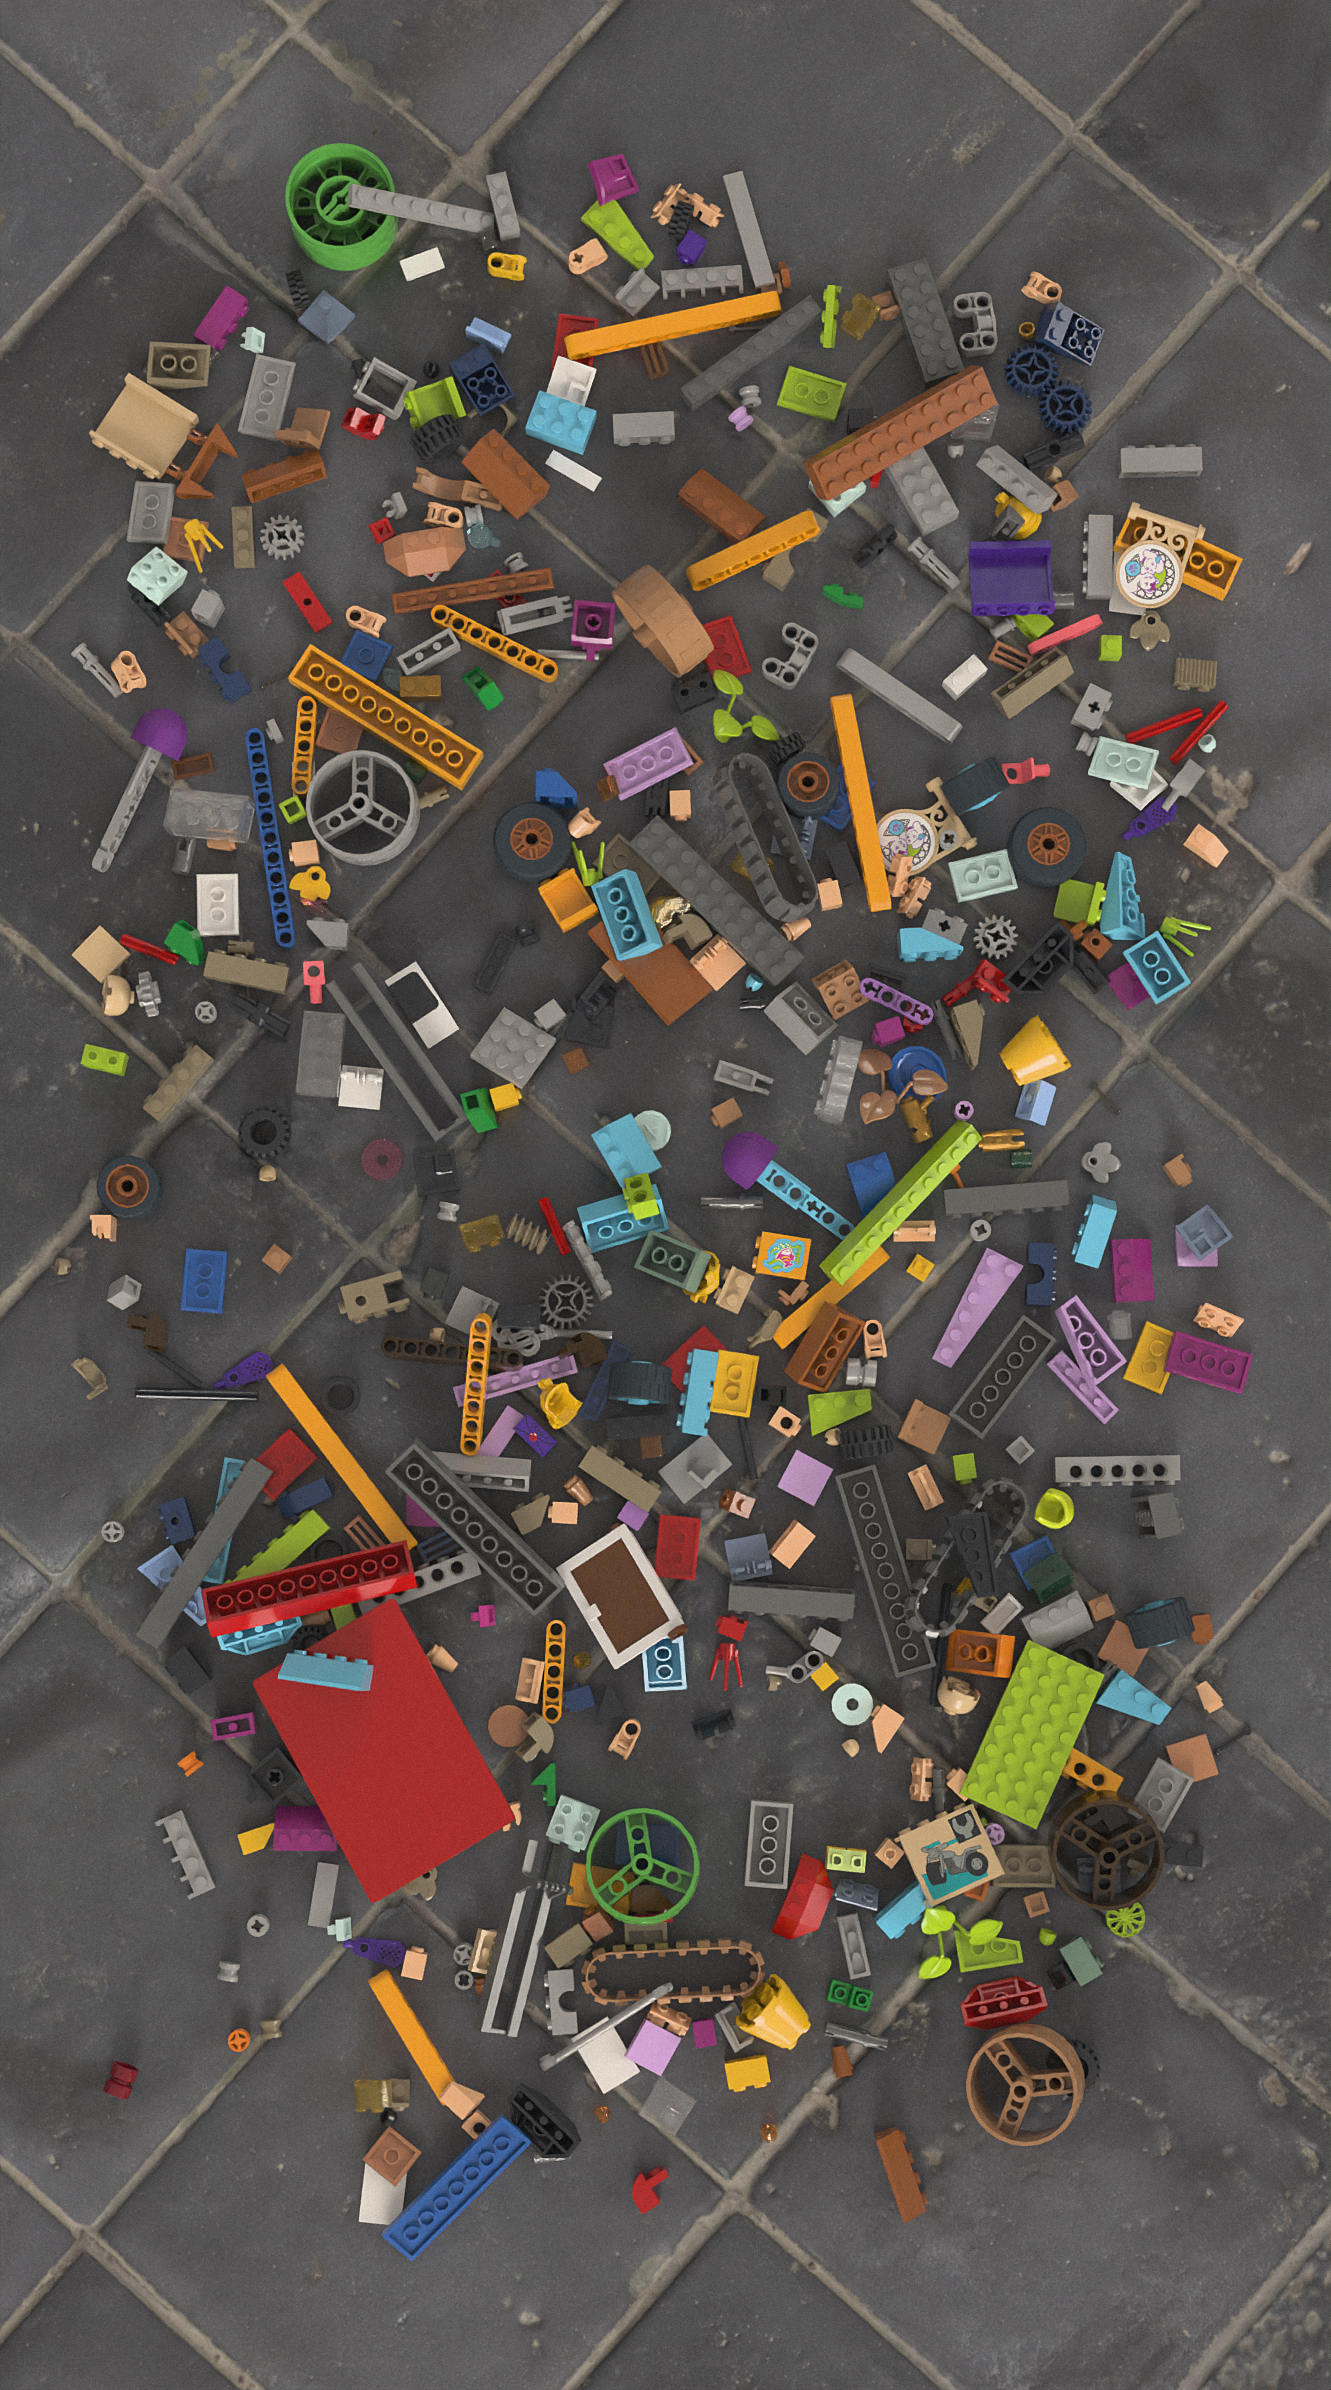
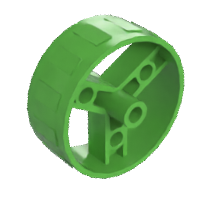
M639 1808L618 1813L597 1830L589 1844L585 1871L590 1890L602 1909L624 1923L646 1926L669 1920L689 1903L698 1883L700 1861L695 1842L682 1823L659 1810ZM646 1817L662 1820L682 1834L693 1854L694 1874L652 1858ZM625 1821L631 1862L596 1890L592 1876V1862L596 1848L602 1837L611 1828ZM636 1830H641L644 1833L643 1838L639 1841L632 1838V1834ZM644 1844L647 1854L641 1853L635 1856L634 1847ZM642 1863L648 1865L645 1870L637 1869ZM654 1865L665 1870L662 1879L651 1877L654 1872ZM632 1869L638 1879L627 1884L623 1876ZM670 1873H675L679 1877L675 1884H670L666 1880ZM644 1880L685 1895L676 1906L665 1913L653 1917L638 1918L627 1916L612 1908ZM615 1882H622L624 1884V1889L619 1893L612 1890Z

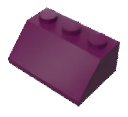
M1118 1239L1109 1241L1113 1303L1155 1301L1150 1239Z
M276 1806L273 1850L337 1851L339 1849V1843L319 1806Z

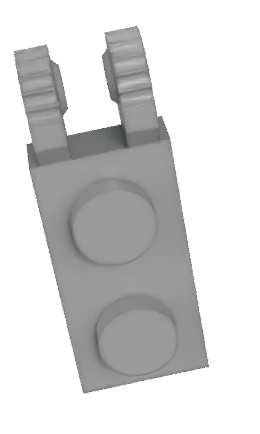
M719 1060L713 1078L714 1081L764 1096H769L770 1092L767 1089L756 1087V1079L766 1084H772L774 1079Z

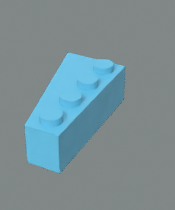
M692 1348V1352H688L686 1364L690 1365L689 1372H685L683 1378V1385H686L685 1393H681L679 1405H682V1412L677 1414L676 1426H679L678 1430L683 1433L707 1437L708 1429H704V1426L710 1417V1406H708V1403L711 1402L713 1396L712 1382L715 1381L719 1355L717 1352Z

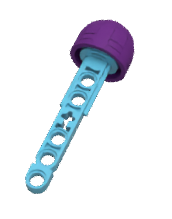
M741 1132L727 1141L722 1151L723 1167L728 1176L745 1190L750 1188L757 1180L795 1210L799 1207L842 1240L848 1235H840L839 1228L841 1225L847 1224L850 1227V1232L854 1229L853 1224L810 1193L811 1189L772 1160L778 1146L774 1145L767 1138L754 1132ZM778 1175L783 1176L785 1179L781 1187H776L773 1183L774 1177ZM792 1188H799L801 1190V1195L798 1199L790 1197V1190ZM815 1200V1206L818 1207L820 1210L822 1206L825 1207L819 1213L818 1218L815 1217V1215L818 1214V1212H816L814 1209H811L810 1211L807 1210L809 1207L807 1205L808 1201L813 1202ZM826 1212H831L834 1216L833 1221L829 1224L824 1223L822 1219Z

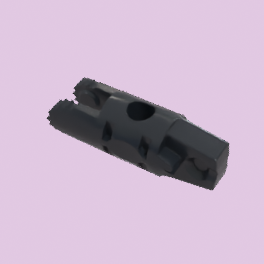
M892 523L882 527L852 558L858 567L862 569L896 540L898 536L897 532L894 531Z
M131 583L127 585V590L132 595L131 599L157 627L162 625L161 620L155 614L157 611L166 620L172 617L161 604L158 606Z

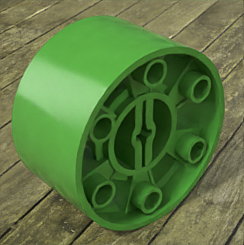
M346 143L324 145L311 151L296 164L286 186V207L296 242L311 260L332 270H357L374 263L390 248L398 230V216L360 209L358 214L353 217V214L359 208L348 206V186L351 184L367 187L369 184L374 183L376 184L373 187L375 189L395 193L393 180L386 166L377 156L362 147ZM343 170L362 172L357 181L351 177L343 176ZM321 177L323 183L319 187L317 194L306 189L311 182ZM332 198V201L325 207L326 203ZM303 203L310 204L309 207H300ZM314 215L316 224L303 231L297 224L295 216L307 217ZM369 228L376 231L367 239H362V236ZM331 239L336 242H344V246L328 245Z

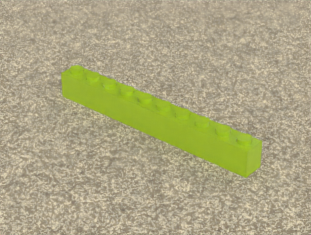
M958 1119L819 1265L824 1273L832 1281L843 1285L978 1144L982 1137L971 1124Z

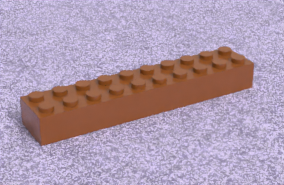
M975 365L967 367L803 461V465L818 498L826 501L833 499L996 405L997 401L983 367Z

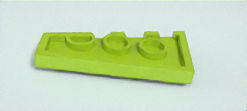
M597 200L581 217V221L637 271L641 268L645 269L654 259L653 254L616 200L600 206Z

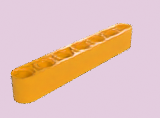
M812 511L802 512L689 566L685 571L694 591L703 590L816 536L820 532V527Z
M437 605L432 609L431 618L436 627L442 630L450 627L456 637L544 682L551 683L557 679L558 667L554 661L446 606ZM442 612L446 614V617L443 620H437L435 618L436 614ZM456 622L464 624L461 629H455L453 625ZM474 631H480L482 636L475 639L471 634ZM492 640H498L500 645L493 648L489 643ZM511 649L518 651L515 657H510L507 653ZM529 658L536 660V664L533 666H528L525 662ZM549 667L554 669L552 675H545L543 672Z
M879 1246L843 1285L831 1280L780 1324L773 1336L775 1342L783 1350L811 1326L825 1301L837 1304L885 1263L890 1256Z
M486 1313L477 1314L470 1328L460 1442L461 1451L468 1456L476 1454L482 1443L492 1319ZM477 1322H484L486 1328L478 1327ZM480 1341L485 1347L478 1348L475 1342ZM479 1361L480 1363H482L483 1367L477 1368L474 1366L473 1362ZM477 1381L480 1383L481 1387L476 1388L472 1385L471 1382ZM470 1401H476L479 1407H472ZM468 1421H475L477 1427H471ZM471 1440L476 1446L470 1447L466 1441Z
M385 1969L370 1978L368 1982L437 2098L444 2106L446 2104L440 2100L439 2096L451 2081L455 2082L393 1977Z

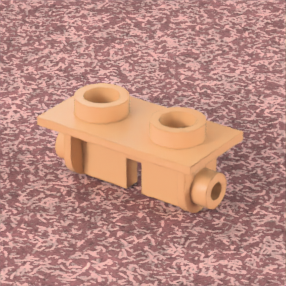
M680 183L673 186L670 185L666 189L662 202L658 201L652 209L654 212L650 218L658 217V222L661 225L669 223L674 213L671 206L673 205L676 208L679 200L684 202L687 198V192L682 188L679 190Z
M693 193V195L686 194L689 200L685 199L684 202L695 206L693 216L697 217L701 211L702 215L699 220L710 227L716 228L719 224L718 216L724 217L720 213L721 209L712 203L710 206L703 202L704 198L697 193Z
M895 853V857H892L890 871L895 872L896 875H889L887 881L889 893L892 897L905 896L908 889L909 874L913 867L912 856H903L902 854Z
M915 876L911 880L906 895L899 902L897 913H904L909 919L917 916L922 906L917 899L925 901L931 890V883L925 880V877Z
M903 1221L893 1232V1242L935 1241V1222Z
M926 1464L908 1473L925 1511L944 1502Z
M914 1757L911 1766L912 1784L909 1789L910 1799L929 1801L932 1782H925V1778H932V1768L934 1766L932 1759Z
M653 2001L651 2010H649L646 2017L650 2019L649 2021L662 2028L665 2022H668L667 2030L679 2036L681 2034L685 2036L692 2020L685 2013L677 2012L666 2004H658L656 2001Z

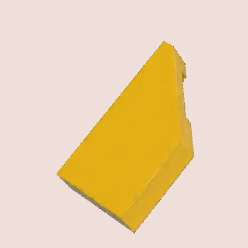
M274 1822L237 1835L244 1855L265 1848L274 1830Z

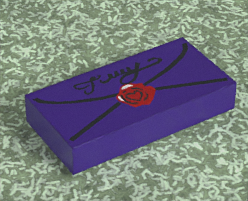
M527 1413L512 1428L542 1457L557 1443Z

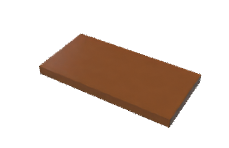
M602 920L590 929L587 934L668 1026L712 992L713 988L674 943L671 942L667 945L664 943L662 937L665 933L656 923L655 925L663 946L646 955L619 961Z

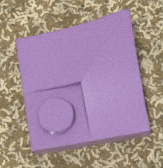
M1175 1229L1177 1266H1218L1217 1249L1201 1261H1198Z

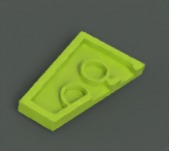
M827 285V289H824L823 293L826 310L822 311V322L825 325L824 331H821L820 343H823L824 348H834L837 320L834 319V315H837L840 305L836 297L837 294H841L842 287L836 285Z
M870 1389L808 1395L812 1436L872 1410Z
M953 1930L961 1973L1023 1963L1020 1941L995 1937L985 1944L973 1945L969 1943V1937L963 1932Z

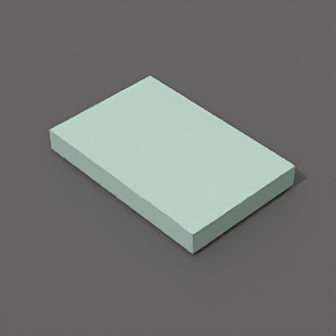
M1099 736L1088 775L1148 790L1159 751Z
M1007 849L948 863L958 903L1018 888L1013 867H1011Z

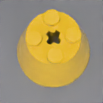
M1038 1015L1031 1018L999 1054L1008 1070L1011 1069L1010 1071L1019 1086L1065 1071L1071 1067L1069 1060L1063 1054L1058 1043Z
M771 1974L770 1979L764 1983L762 1982L761 1986H755L753 1989L754 1994L744 1998L741 2003L743 2009L740 2016L736 2017L735 2022L743 2031L778 2047L791 2050L797 2044V2039L800 2035L808 2031L811 2023L808 2021V2014L784 1980L776 1974Z

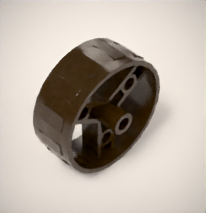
M1095 1790L1079 1795L1070 1800L1059 1811L1049 1831L1047 1848L1049 1862L1056 1880H1058L1069 1896L1088 1908L1111 1911L1130 1907L1149 1894L1159 1880L1164 1863V1846L1157 1824L1142 1805L1123 1793L1111 1790ZM1115 1804L1127 1807L1137 1812L1143 1818L1107 1834L1099 1832L1076 1817V1815L1090 1807ZM1078 1829L1084 1830L1081 1836H1075L1074 1834ZM1132 1833H1139L1137 1839H1129ZM1061 1835L1093 1856L1090 1894L1072 1886L1058 1870L1056 1853ZM1090 1836H1093L1092 1847L1086 1843ZM1124 1838L1126 1844L1116 1849L1113 1842ZM1154 1842L1153 1857L1147 1872L1132 1887L1114 1894L1116 1865L1119 1863L1120 1858ZM1099 1862L1103 1867L1108 1868V1870H1100ZM1108 1878L1106 1884H1098L1100 1879Z

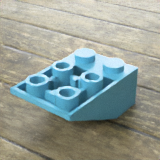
M923 928L900 929L897 934L898 959L904 960L905 963L915 962L919 958H924V961H935L936 957L954 960L963 951V946Z

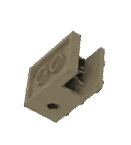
M401 1270L340 1287L344 1300L338 1302L340 1314L347 1313L351 1322L354 1321L356 1324L368 1321L367 1317L375 1316L376 1318L387 1316L388 1311L395 1310L398 1313L408 1310L407 1306L411 1305L409 1298L389 1303L385 1290L386 1286L404 1281Z

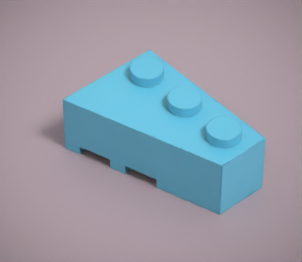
M1092 1195L1090 1203L1087 1204L1084 1216H1086L1084 1224L1081 1223L1078 1230V1235H1080L1079 1241L1074 1243L1071 1254L1074 1255L1075 1262L1095 1268L1099 1267L1117 1213L1115 1201Z
M1121 1669L1115 1672L1094 1701L1100 1705L1160 1725L1172 1709Z

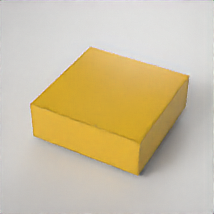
M826 1662L810 1675L822 1691L839 1678Z

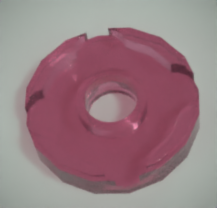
M379 1139L365 1148L362 1154V1165L370 1177L386 1181L392 1179L400 1172L403 1165V1156L395 1143ZM381 1154L388 1157V1162L384 1166L377 1164V1157Z

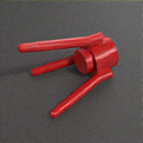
M719 1643V1649H715V1658L709 1680H713L720 1657V1660L724 1661V1691L728 1689L729 1661H733V1657L739 1687L743 1686L738 1658L739 1650H736V1644Z

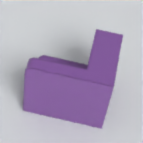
M627 1501L617 1518L638 1531L649 1513L631 1501Z

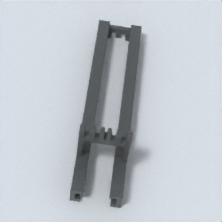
M357 962L351 969L367 990L368 994L351 1005L334 979L325 986L436 1142L446 1135L447 1132L453 1130L454 1127L466 1121L468 1117L360 962ZM372 1001L377 1004L457 1118L455 1122L445 1129L439 1130L357 1012Z
M521 1836L473 2028L481 2032L517 2037L551 1900L564 1893L568 1895L573 1893L572 1886L557 1880L565 1849L562 1845L549 1843L541 1878L537 1879L531 1877L530 1873L538 1841ZM531 1887L537 1888L504 2024L496 2028L492 2026L525 1893Z

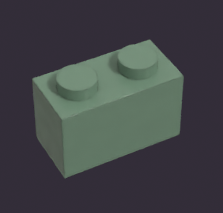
M1078 1934L1057 1947L1080 1986L1103 1974L1100 1970L1103 1966L1098 1957H1093L1089 1950L1092 1949V1946L1086 1937L1082 1939Z

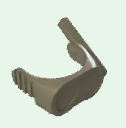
M505 402L499 405L505 410L508 418L506 428L500 434L502 437L511 430V427L519 419ZM474 408L467 415L471 419L478 412Z
M765 1309L763 1311L767 1319L754 1334L755 1336H748L747 1340L750 1343L746 1346L747 1350H751L758 1343L773 1338L782 1322V1317L778 1311L773 1309Z
M78 1358L71 1364L93 1389L86 1396L88 1399L108 1389L105 1374L92 1360L88 1358L80 1360Z

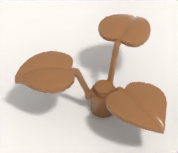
M865 1049L858 1056L857 1064L862 1072L869 1075H875L879 1072L881 1074V1097L877 1093L869 1092L860 1099V1114L865 1124L884 1119L893 1114L896 1103L899 1104L902 1097L911 1086H913V1091L919 1095H933L948 1089L947 1083L940 1075L932 1070L923 1069L913 1074V1081H910L897 1097L893 1091H886L884 1071L892 1068V1060L889 1055L878 1049Z

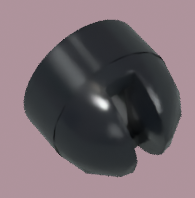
M434 361L426 362L423 366L424 375L428 378L437 377L440 372L439 365ZM430 365H433L432 373H428Z
M390 2108L382 2110L380 2114V2123L382 2125L392 2126L398 2121L396 2111Z

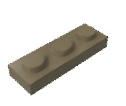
M252 506L232 507L235 569L255 568Z

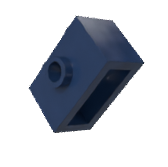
M186 1497L160 1504L161 1509H158L160 1520L165 1521L167 1529H164V1534L167 1541H170L171 1544H176L195 1538L197 1533Z
M580 1683L568 1686L569 1690L565 1691L566 1696L562 1697L565 1708H570L571 1713L596 1704L590 1683L582 1686Z

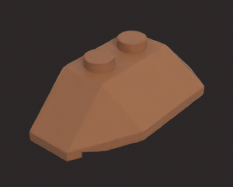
M438 527L402 533L383 542L386 563L408 577L449 571L466 551L463 529Z

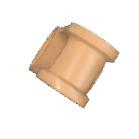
M592 239L570 253L569 269L573 274H582L607 259L608 255L598 239Z
M1031 272V278L1027 285L1021 289L1026 296L1045 305L1060 302L1062 293L1060 285L1045 278L1038 272ZM1054 292L1057 296L1049 297L1047 293Z
M428 502L429 510L427 518L424 519V524L435 528L461 529L463 527L464 519L459 509L435 502ZM452 516L459 517V520L457 522H449V519Z
M351 606L346 612L347 623L350 627L379 638L381 626L387 620L385 617L359 606ZM353 613H358L361 615V618L358 621H353L350 619V616Z
M129 651L121 652L111 664V669L119 682L120 688L125 693L131 692L135 688H144L146 686V677L141 671L135 656Z
M588 807L579 811L567 824L570 834L576 838L591 834L601 824L600 820H596L591 815Z
M876 1320L866 1321V1325L862 1330L866 1360L877 1356L887 1357L881 1324ZM870 1323H874L878 1328L877 1333L874 1335H870L867 1332V1326Z
M634 1718L627 1719L614 1737L608 1750L610 1752L612 1750L622 1755L623 1759L627 1760L640 1734V1722ZM634 1723L637 1726V1732L634 1734L628 1733L626 1725Z

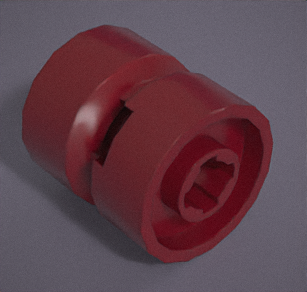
M114 2061L109 2072L112 2077L106 2080L103 2091L114 2097L127 2100L132 2091L130 2083L136 2081L139 2069L124 2062Z

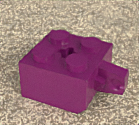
M575 600L571 645L580 646L582 650H587L586 661L594 662L595 651H600L601 648L612 649L616 603ZM592 622H596V626L594 628L591 627Z

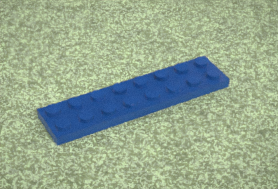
M501 2113L381 2232L382 2237L413 2261L532 2143L531 2138Z

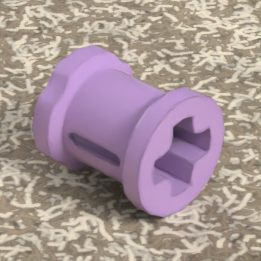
M961 1101L955 1106L953 1111L954 1117L957 1120L967 1121L972 1116L974 1109L968 1101ZM961 1106L963 1109H968L966 1116L963 1113H959Z

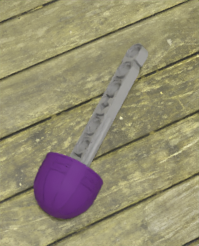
M156 708L146 712L139 719L130 736L131 739L146 747L101 841L100 849L98 848L92 861V867L100 872H105L109 868L115 856L114 853L123 839L161 755L164 754L179 761L185 749L188 736L187 727L182 717L173 710Z

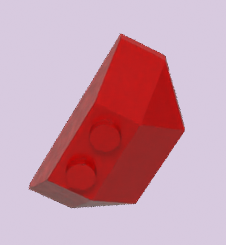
M802 1853L772 1927V1933L792 1940L818 1930L834 1891L822 1861Z
M1015 1976L976 1985L960 2004L965 2026L990 2030L1027 2022L1048 2008L1042 1986Z

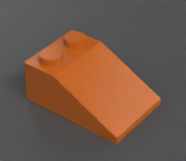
M956 1629L949 1634L945 1670L1011 1678L1015 1636Z

